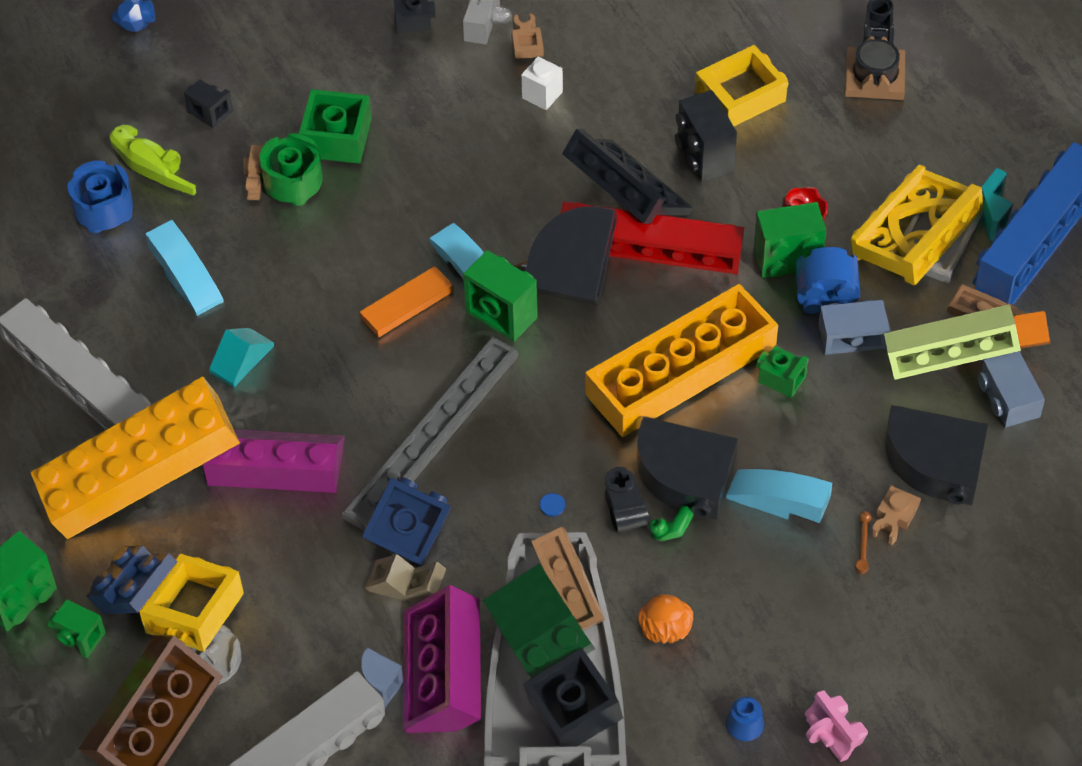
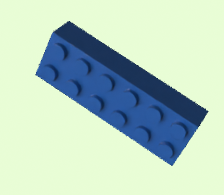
M1073 142L1066 152L1060 151L1051 171L1047 169L1041 176L1037 189H1031L1027 193L1022 208L1020 210L1016 208L1008 220L1007 227L1005 229L1000 228L997 231L989 250L986 248L982 250L976 262L979 270L972 282L975 285V290L995 297L1007 304L1014 305L1082 216L1081 145Z

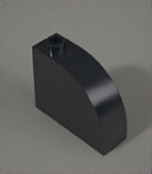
M596 206L578 207L563 212L543 227L534 240L527 264L523 263L521 266V271L530 273L537 280V294L599 305L618 219L614 209Z
M891 405L885 438L886 454L896 474L913 489L930 497L947 500L953 504L972 505L988 424Z
M643 416L637 440V466L639 474L647 489L664 504L677 510L680 506H687L691 508L690 511L696 517L717 520L736 460L738 438Z

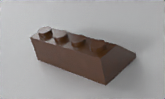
M155 635L79 747V750L99 766H165L221 681L223 675L174 635Z

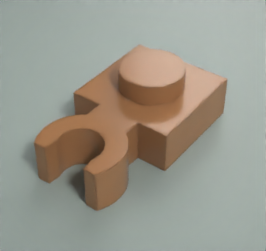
M530 13V20L528 22H521L519 16L514 15L515 30H512V42L515 59L544 56L541 28H535L536 22L533 13Z
M251 145L249 157L244 158V175H248L245 186L246 190H248L247 200H260L261 188H263L260 151L263 145Z
M890 486L877 509L876 517L880 519L873 525L872 537L876 538L880 531L886 530L890 533L888 544H894L897 540L898 527L907 530L920 506L921 498Z

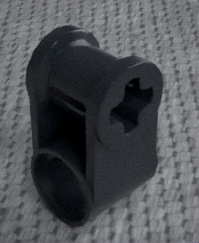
M891 0L868 1L863 42L870 36H873L874 39L885 37L888 42L893 44V2Z
M624 467L610 469L605 477V500L615 532L621 533L648 526L650 524L648 510L643 497L640 495L633 473Z

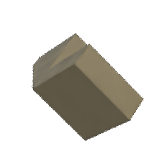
M394 554L375 561L365 589L369 592L416 603L438 592L446 568L437 561L415 568L399 555Z

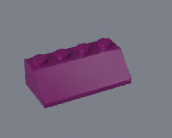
M234 429L240 444L203 464L207 485L337 493L344 436Z
M452 585L446 586L404 610L403 731L407 733L457 732L481 719L480 599Z

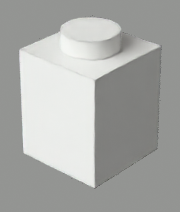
M537 57L521 75L522 99L542 109L547 110L563 92L562 68L545 59Z

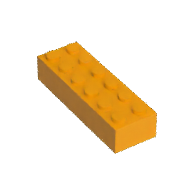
M738 284L585 372V395L623 438L640 428L643 416L653 419L659 417L759 358L763 351H771L776 346L778 324Z
M202 376L30 473L51 524L66 539H69L240 444L217 393Z

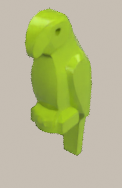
M129 125L117 126L111 132L109 137L112 148L133 171L163 186L190 195L196 194V185L174 175L179 169L181 156L178 152L172 149L164 151L151 140L134 138V136L138 135V130Z

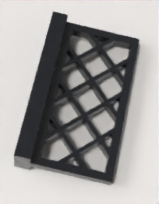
M576 129L562 155L644 224H651L656 215H690L694 209L613 140L594 139L584 129Z

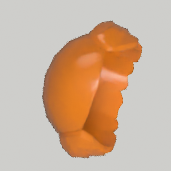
M660 594L652 597L640 609L637 620L642 633L647 639L654 643L661 642L664 644L669 642L673 644L675 641L684 639L688 635L693 622V610L686 602L681 601L680 598L673 595Z

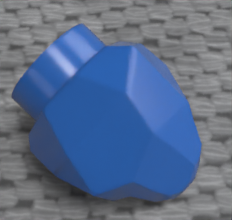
M126 0L112 14V20L129 31L138 32L148 26V23L155 22L153 3L151 0Z

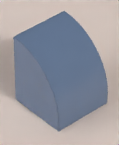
M367 647L361 661L362 675L383 698L385 709L403 684L402 666Z

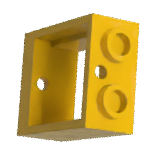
M755 45L696 72L695 93L698 95L712 90L733 126L786 101L788 80L785 74L779 72L773 66L769 57L762 53ZM752 69L766 85L734 100L721 86V83Z
M180 553L176 559V565L139 612L145 633L153 636L174 635L186 646L204 652L244 594L239 571L229 566H220L199 557H191ZM187 581L217 589L198 617L169 609Z

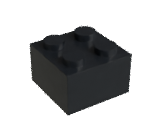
M710 90L679 100V112L675 116L678 126L675 142L678 149L686 154L690 170L697 173L701 182L734 172L737 131L714 92Z
M583 648L523 683L529 703L558 747H577L623 719L618 699Z

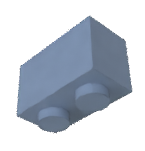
M863 300L844 304L832 303L820 307L818 326L825 355L887 349L884 333L890 332L883 300Z
M1020 351L983 359L981 372L978 374V383L981 390L987 392L991 400L992 411L996 417H1000L1004 427L1040 418L1045 398Z

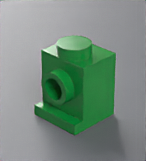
M774 346L770 353L763 351L756 365V368L759 369L758 383L792 398L807 377L809 357L803 355L800 358L777 346Z
M67 599L60 609H56L52 613L48 622V626L55 630L56 638L67 647H78L81 656L86 659L106 633L101 615Z

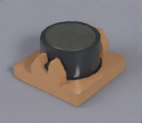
M870 36L859 47H847L845 97L904 100L905 50L897 49L885 37L874 39L873 36Z

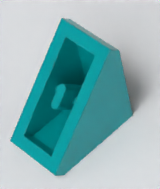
M251 328L226 329L209 371L214 376L235 387L274 347V342Z

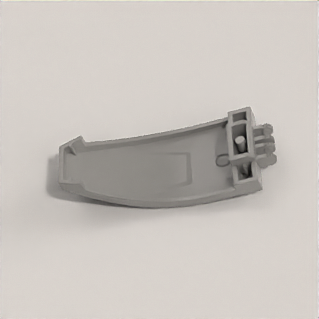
M586 532L567 534L606 619L584 630L595 650L587 655L618 699L623 719L577 747H558L528 701L523 683L531 678L513 652L498 625H496L487 688L484 766H627L624 709L617 656L597 571V557ZM518 533L508 556V571L505 585L538 563L541 564L531 541L547 533Z

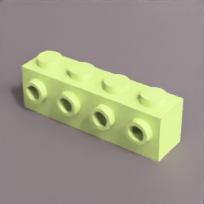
M1010 304L884 333L894 380L1021 351Z

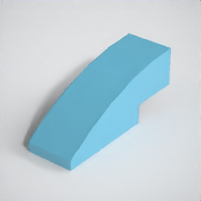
M173 220L145 233L149 250L163 266L166 277L196 316L224 302L205 266Z
M742 469L737 470L726 494V499L787 520L791 513L820 523L831 498L833 483L792 472Z

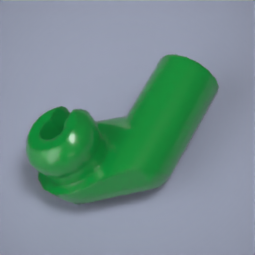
M680 506L672 521L666 522L662 518L652 520L649 525L652 537L661 542L682 537L694 516L690 511L691 508Z

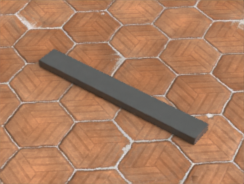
M491 337L342 512L343 520L365 531L391 477L398 481L400 477H404L414 482L518 358V350Z

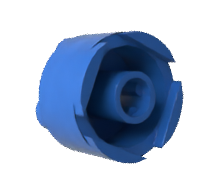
M102 160L85 163L73 172L74 177L70 182L68 181L67 189L74 216L91 233H99L102 230L115 228L132 218L133 198L128 176L125 170L115 163V166L108 165Z
M822 247L811 250V256L803 259V255L797 259L795 264L797 298L803 306L805 313L816 314L820 312L821 306L832 303H854L860 298L858 259L854 254L852 258L847 255V250Z

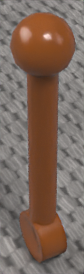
M863 511L859 514V520L862 523L859 560L855 565V570L859 574H865L869 568V563L866 561L868 523L872 520V516L868 511Z

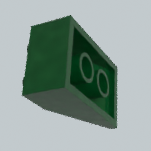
M540 563L482 600L530 678L535 677L581 648L584 649L586 654L595 650Z

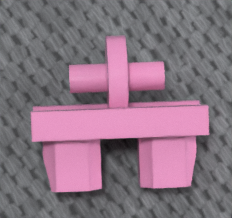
M825 691L818 692L814 696V703L804 714L807 717L806 721L811 726L806 733V738L810 743L822 741L826 747L831 749L837 759L842 762L849 758L855 747L863 743L868 731L861 722L855 721L849 724L845 718L848 712L847 703L841 695L829 697Z

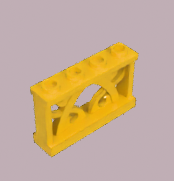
M919 164L912 173L906 175L898 188L888 195L884 203L870 214L869 219L853 232L850 240L852 253L857 257L858 261L863 259L904 277L905 282L915 286L983 211L982 187L974 184L968 187L925 169V166ZM925 189L937 193L936 198H930V193L927 190L925 195H920ZM937 211H939V216H941L940 219L936 217ZM929 212V221L932 225L930 230H918L903 236L899 226L900 219L918 213ZM878 241V246H888L890 244L892 245L886 248H880L875 246L874 244ZM898 251L903 257L894 253Z

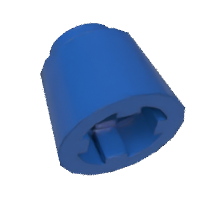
M741 697L731 706L726 719V728L731 736L741 741H752L758 738L765 726L762 707L754 698Z

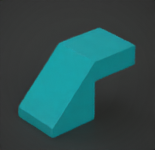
M996 168L982 185V220L988 238L992 241L1000 228L1005 229L1008 225L1013 208V202L1001 197L1004 192L1007 172Z

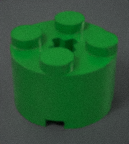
M291 133L288 134L287 138L279 140L278 136L274 137L262 147L260 151V167L264 191L278 201L301 206L307 202L308 198L317 193L323 182L320 153L312 139L302 134Z

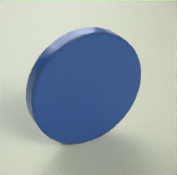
M547 494L540 501V509L547 516H558L565 510V500L558 494Z

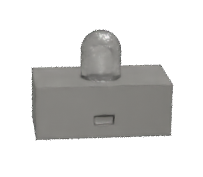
M470 0L463 20L464 41L486 45L493 23L502 25L510 23L512 20L511 10L499 7L500 0Z

